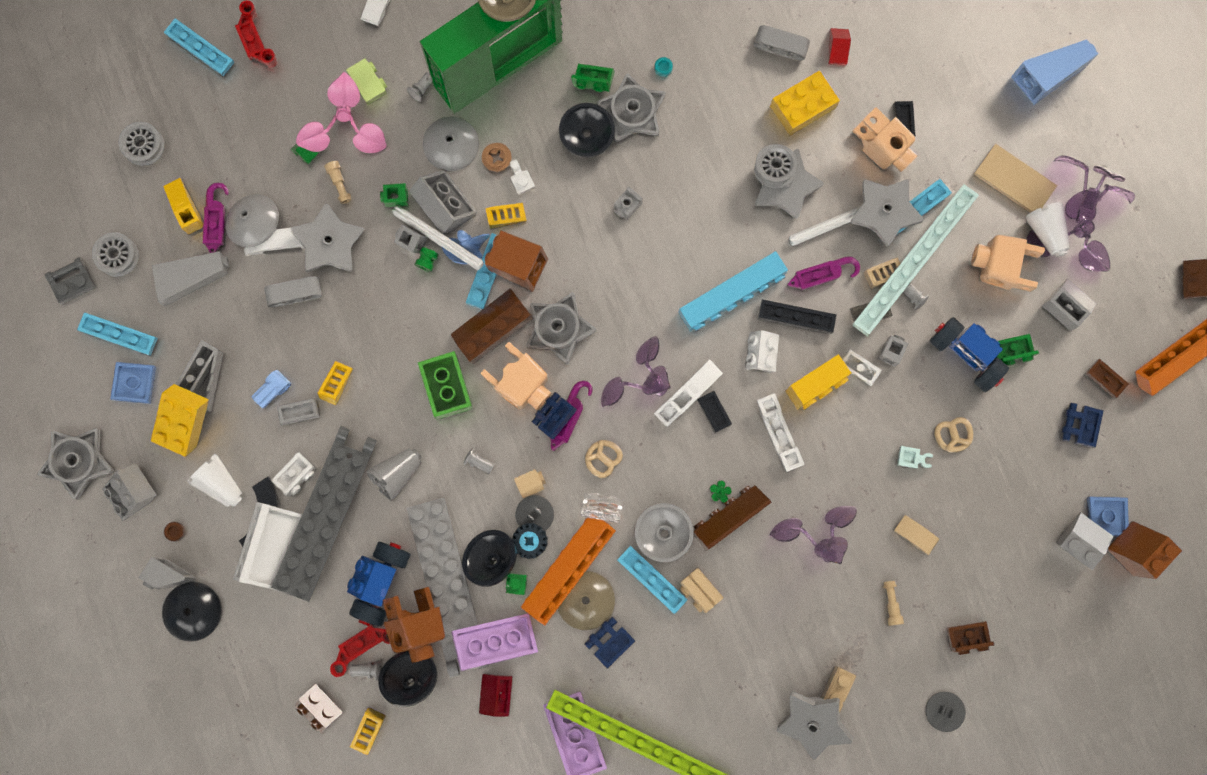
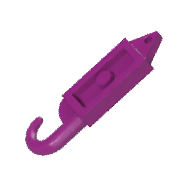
M219 182L211 184L206 191L203 244L206 245L210 253L217 252L220 246L224 245L225 207L221 202L214 200V191L217 188H221L224 190L225 195H228L229 191L226 185Z
M850 256L831 260L797 271L787 286L799 288L803 291L837 280L842 273L841 266L849 263L855 267L854 273L850 275L853 278L859 274L860 264L858 260Z
M579 381L573 386L566 401L575 407L577 411L555 439H551V450L555 451L562 444L568 443L583 410V404L577 398L578 392L582 387L588 388V396H591L593 392V387L588 381Z

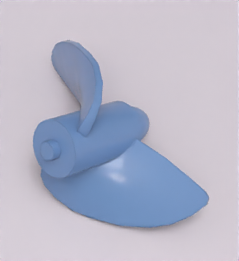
M459 230L457 233L458 239H449L481 259L482 254L479 250L490 237V233L472 238L465 231ZM442 247L443 252L450 260L459 264H467Z

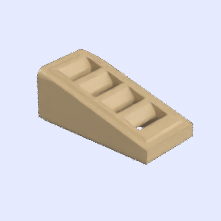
M898 257L864 271L863 274L871 290L887 282L890 276L885 267L888 266L891 274H893L892 264L895 263L897 268L901 264ZM881 269H882V271H883V273H884V275H885V277H886V278H884V279H883V277H882V275H881V273H880V271H879V270H881ZM874 272H876V274H877V276H878V278H879V281L876 280V278H875V276H874V274H873Z

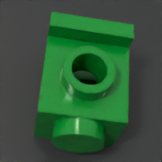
M406 183L383 185V191H380V200L384 202L385 207H409ZM397 195L398 198L392 199V196Z
M509 574L506 580V593L526 595L528 576Z

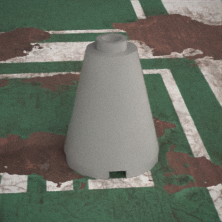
M407 449L369 468L366 473L372 483L380 488L379 491L387 499L393 500L419 467L422 457L415 449Z

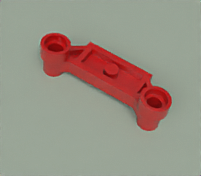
M244 0L239 5V10L242 14L235 27L249 60L255 59L269 68H274L277 65L276 55L273 50L265 49L254 24V19L257 16L256 8L251 1Z
M371 624L338 646L340 650L337 659L330 666L331 674L335 677L345 675L351 661L382 641L390 644L386 629L375 628ZM339 665L343 667L342 672L338 671Z

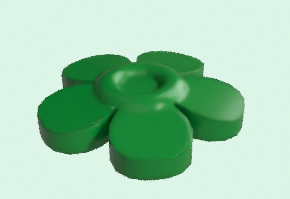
M718 481L717 485L713 484L710 486V491L714 493L711 495L713 501L720 500L722 503L728 501L727 495L731 494L732 491L730 487H725L724 481Z

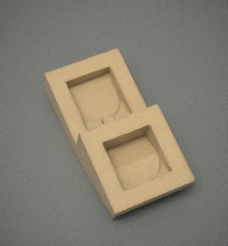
M906 515L894 530L895 533L911 542L913 546L927 555L931 553L940 540Z

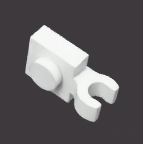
M517 159L511 161L510 166L514 176L510 177L518 196L534 189L535 185L528 170L522 172Z

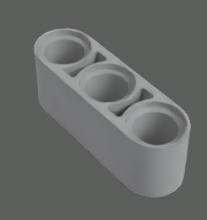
M766 25L759 27L754 46L761 50L799 61L805 60L810 40L806 37Z
M317 276L264 287L268 307L289 305L322 296L319 277Z

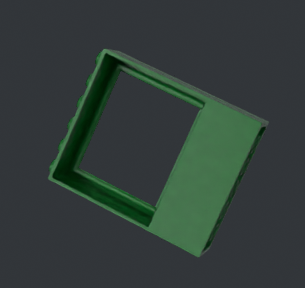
M536 0L533 8L527 15L509 22L491 18L481 9L477 2L419 41L432 84L453 114L562 42L561 0ZM539 12L537 15L529 19L527 22H525L524 24H522L521 26H519L518 28H516L515 30H513L512 32H510L509 34H507L506 36H504L503 38L489 46L491 43H493L494 41H496L497 39H499L500 37H502L503 35L517 27L519 24H521L522 22H524L525 20Z

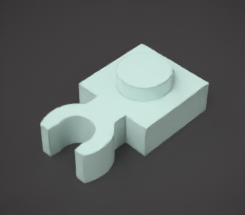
M900 446L897 466L917 469L918 464H920L923 468H931V464L925 463V458H933V455L930 453L920 455V449Z

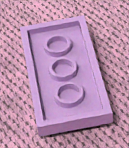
M529 614L451 632L460 671L538 652Z
M581 691L568 695L585 704ZM547 703L543 706L566 774L592 775L607 769L595 732L547 709Z

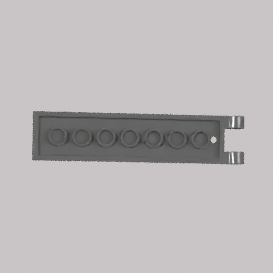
M340 426L335 441L271 587L307 602L311 599L377 442L376 439L368 437L362 452L347 447L344 443L350 429ZM347 454H352V458H347Z

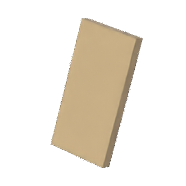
M996 143L974 173L976 177L1029 213L1039 208L1042 209L1058 186Z

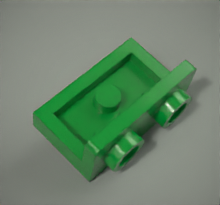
M578 63L576 73L571 76L574 87L581 90L593 89L597 92H609L615 71L614 68Z
M1026 334L999 340L998 342L1003 350L996 358L1002 360L1007 366L1016 364L1015 361L1022 360V362L1034 360V356L1038 355L1039 351L1034 350L1031 336Z

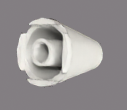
M1062 202L1047 205L1048 208L1042 210L1041 208L1036 209L1026 216L1028 224L1051 256L1055 255L1056 258L1066 255L1067 250L1070 249Z
M216 454L187 480L190 485L227 507L230 505L234 507L242 500L240 497L242 494L241 490Z

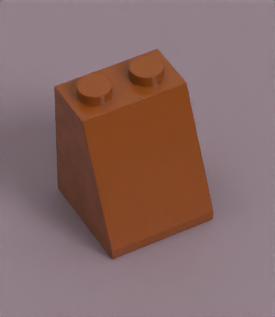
M500 231L499 235L495 236L493 247L485 257V265L489 271L531 292L534 291L548 261L542 246L504 231Z
M1134 521L1130 522L1128 527L1122 531L1123 533L1107 549L1133 576L1157 579L1182 552L1168 536Z

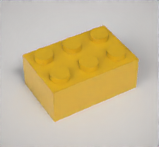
M819 70L775 96L771 101L770 107L789 136L836 109L840 100Z
M838 354L790 385L785 392L797 410L802 407L805 410L817 401V397L821 400L833 391L832 387L838 389L849 381L847 377L852 373Z
M176 384L170 386L161 394L151 442L186 457L198 445L209 399Z

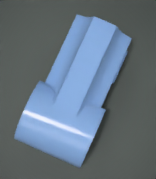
M275 370L268 375L265 383L251 397L264 409L277 395L287 391L291 386V382L279 370Z

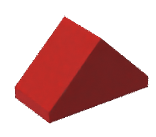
M830 28L828 64L847 65L851 45L849 29Z

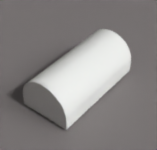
M851 349L847 351L842 359L853 375L872 386L882 371Z

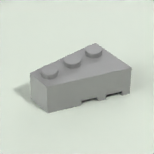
M201 340L176 385L209 399L206 410L211 412L223 352Z

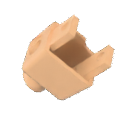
M877 107L853 130L863 141L864 148L862 151L881 169H887L893 164L902 172L917 157L909 148L915 142L914 135L897 117L890 121ZM870 118H874L876 120V123L873 124L870 121ZM860 128H865L866 133H862Z
M996 235L987 243V246L982 244L975 246L971 266L982 268L980 280L984 283L1006 290L1017 288L1031 292L1037 288L1038 282L1019 278L1024 255L1038 258L1044 254L1045 248L1027 244V239Z
M508 342L505 345L506 350L517 358L518 361L508 363L503 368V378L500 382L485 369L481 372V375L495 387L494 390L498 395L517 409L522 410L529 403L538 410L552 394L544 387L548 381L547 373L527 353L522 354Z

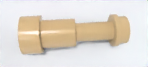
M332 161L327 163L324 167L327 174L330 175L333 185H336L340 195L338 200L341 204L350 202L351 195L346 192L343 185L344 180L340 172L339 162Z
M895 581L883 582V588L887 590L889 602L887 604L889 618H887L888 626L904 624L903 616L900 614L899 602H896L894 587H897Z

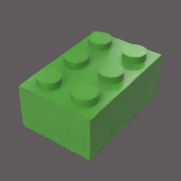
M455 351L417 362L436 420L473 409Z

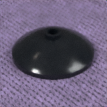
M581 103L571 107L564 113L559 124V136L563 146L570 153L578 157L592 158L604 153L610 147L615 136V125L611 115L603 107L593 103ZM588 132L590 133V136L585 137L584 133Z
M487 530L478 534L470 541L463 554L462 568L465 576L469 581L481 587H489L502 582L511 573L516 563V545L509 535L500 530Z
M189 582L175 587L167 595L162 607V619L168 632L175 638L188 642L202 640L212 634L219 625L222 616V605L217 593L208 585L199 582ZM187 608L191 610L190 615H186L185 610Z
M409 651L397 653L384 664L380 671L378 679L379 690L385 700L392 705L398 707L414 706L424 701L434 690L438 678L437 668L432 658L412 663Z

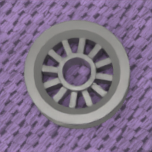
M147 122L129 124L122 130L118 141L122 154L130 162L139 166L155 163L162 156L165 146L162 135L154 126ZM145 141L144 145L138 147L140 142Z
M778 144L766 146L756 157L755 176L761 184L768 188H783L789 185L795 177L798 165L797 158L794 152L786 146Z
M111 232L101 236L95 242L92 249V258L100 270L110 276L119 277L130 273L136 267L139 251L135 243L121 233ZM119 251L118 256L113 258L114 252Z

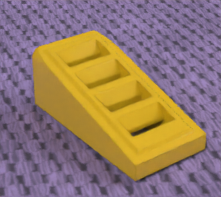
M523 203L485 208L490 229L527 221ZM515 209H519V218H516ZM511 210L513 217L512 219H509L507 211ZM500 212H504V220L501 219ZM493 214H497V221H494Z
M335 361L318 391L319 398L336 405L353 368ZM336 370L342 371L345 374L341 375L337 373ZM333 377H336V378L340 379L341 381H340V382H339V381H336V380L333 379ZM332 384L334 386H337V389L332 388L329 385Z
M368 708L364 713L350 748L368 755L386 715ZM367 724L375 728V730L365 727L364 725ZM361 732H364L372 737L369 738L365 735H362ZM360 739L369 744L368 746H366L362 743L357 742V740Z

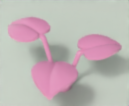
M345 72L333 81L328 88V99L337 106L336 115L333 116L328 127L324 130L320 122L307 123L301 128L296 138V144L312 152L323 151L330 142V138L326 133L329 132L335 121L339 120L340 122H351L354 131L357 133L353 137V144L358 150L365 153H376L382 151L387 146L384 133L376 124L366 123L361 126L360 131L357 129L353 117H351V107H355L359 103L360 92L354 80Z

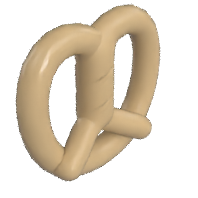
M963 417L955 418L951 422H941L934 431L937 443L948 452L963 451L971 445L973 440L972 425ZM963 423L966 426L967 439L959 438L956 424ZM944 427L949 429L952 438L948 445L944 443L940 435V431ZM956 443H961V444H962V445H960V446L954 447V445H955Z
M600 440L592 444L587 450L585 463L593 475L599 478H606L611 475L614 466L621 462L623 453L615 443ZM603 446L612 448L617 453V458L611 460L603 454ZM599 459L608 469L605 472H599L594 468L591 461Z

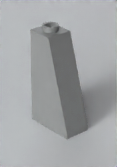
M219 251L152 265L158 302L163 306L169 305L227 275V268H229L227 256H224Z

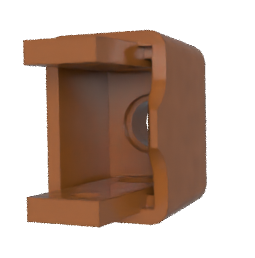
M429 587L414 591L419 610L416 613L402 610L398 596L383 599L388 621L383 623L392 650L395 653L409 651L412 663L434 657L432 643L445 638L440 607L434 608Z

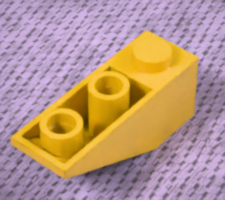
M181 178L164 185L169 203L182 230L189 235L203 228L204 223Z

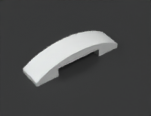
M291 228L276 229L268 240L258 246L244 247L245 256L264 254V251L297 247L305 248L291 233Z
M775 393L757 400L769 437L786 472L805 465L798 447L795 446Z

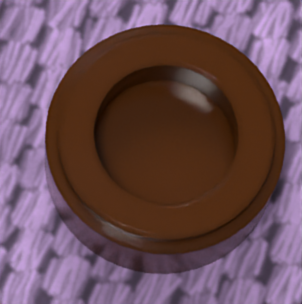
M170 522L164 528V535L169 541H180L185 535V527L179 522Z

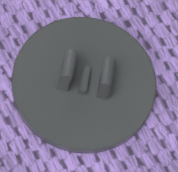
M532 495L524 498L518 504L515 517L519 527L526 523H535L546 531L554 520V510L547 499Z
M938 692L928 700L926 717L935 729L942 732H951L958 729L964 722L966 715L964 703L954 693Z

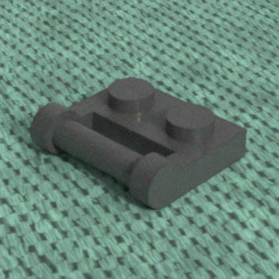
M81 257L74 259L75 262L54 272L49 271L45 273V278L49 282L58 303L61 305L96 288ZM79 268L80 273L57 283V278Z

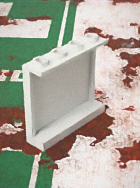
M257 502L233 580L273 589L271 588L303 514Z

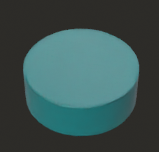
M666 57L657 59L654 66L655 73L660 77L669 76L673 70L672 61Z

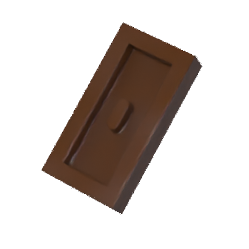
M1101 359L1096 360L1085 373L1114 399L1118 398L1129 385L1127 381Z

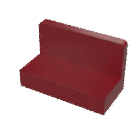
M482 674L479 714L493 717H509L513 676Z

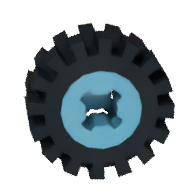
M535 523L521 525L516 529L512 538L516 545L517 554L527 559H534L540 556L548 544L546 531Z

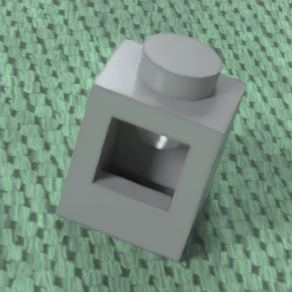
M628 186L626 191L614 203V212L619 217H625L628 220L641 206L643 198ZM627 200L630 205H624L623 202Z
M402 225L396 232L394 243L412 253H419L428 237L409 226Z
M891 335L887 339L878 359L896 367L900 363L909 343L905 342V339L898 335ZM890 348H894L896 352H891Z

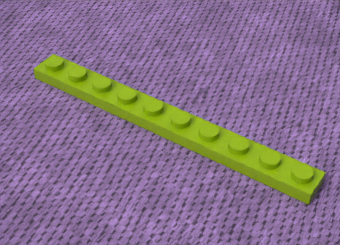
M555 689L547 703V709L681 775H727Z

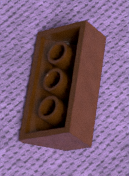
M510 288L451 333V336L468 361L475 364L531 321L533 317Z
M748 485L740 491V497L737 499L732 497L726 501L724 509L720 511L717 508L710 513L708 521L704 522L701 520L694 525V536L703 549L707 551L771 504V500L756 485L752 488Z

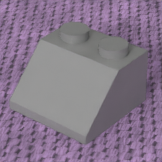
M1080 512L1056 543L1093 570L1105 556L1113 536Z
M151 557L139 576L144 581L143 585L152 590L154 588L158 590L160 588H171L196 580L195 576L165 558Z

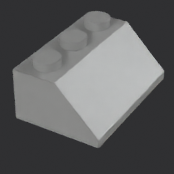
M445 170L419 177L409 190L415 201L421 206L441 234L455 231L477 214V211Z

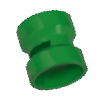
M421 247L419 252L421 256L419 259H416L414 265L424 271L432 272L434 268L433 263L438 259L439 254L431 249Z

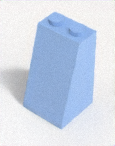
M1086 39L1025 60L1011 77L1033 105H1035L1085 69L1098 55L1095 46Z

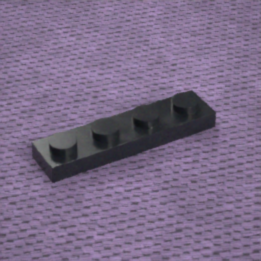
M762 299L758 319L833 334L837 314Z

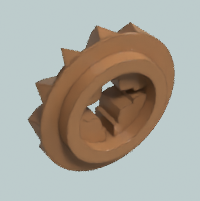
M492 143L483 150L482 162L489 171L498 173L502 170L505 171L510 165L512 156L506 145ZM500 153V159H502V161L497 160L493 164L494 158L492 156H497V154Z

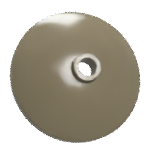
M478 0L481 9L488 16L505 22L515 21L524 17L531 11L536 0Z
M586 571L559 606L558 612L568 625L579 630H593L602 626L601 624L604 621L607 622L614 610L615 595L612 586L600 574ZM588 597L590 602L585 605L582 603V598Z

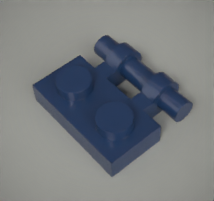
M554 392L551 397L545 400L546 404L540 411L538 410L535 413L536 416L531 421L552 440L555 439L577 411L575 407L557 392Z
M1070 403L1069 409L1065 413L1067 418L1065 426L1062 427V440L1069 442L1071 435H1075L1076 444L1095 448L1104 410L1083 406L1081 412L1076 411L1078 404ZM1075 418L1080 419L1078 429L1073 428Z
M613 616L607 622L604 621L601 624L602 627L595 634L592 633L589 636L590 639L584 644L589 650L594 645L599 648L594 655L607 669L635 642L623 627L617 632L612 628L617 623ZM609 632L612 637L603 644L600 639Z

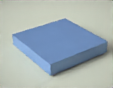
M116 362L110 400L151 404L156 366Z
M1087 497L1088 518L1112 536L1121 535L1122 531L1129 525L1128 498Z

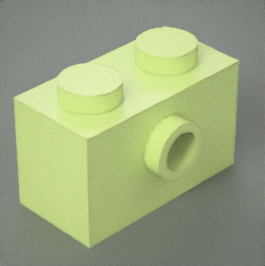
M366 58L346 69L347 74L356 83L367 105L386 95L385 88L387 86L382 78L378 79L375 74L377 72L372 62L368 63Z

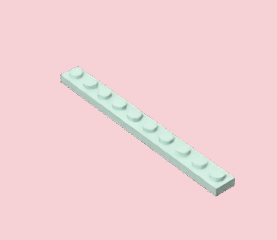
M963 184L853 323L855 328L867 337L977 199L979 195Z

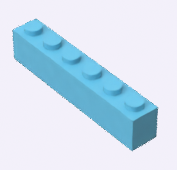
M775 251L681 307L678 313L689 331L694 329L698 331L705 326V322L710 319L713 322L722 316L720 313L725 310L730 312L738 306L737 303L740 301L747 302L753 298L755 292L759 291L761 293L770 287V283L782 281L786 278L785 274L788 269Z

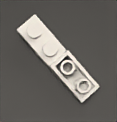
M709 359L654 414L668 427L723 373Z

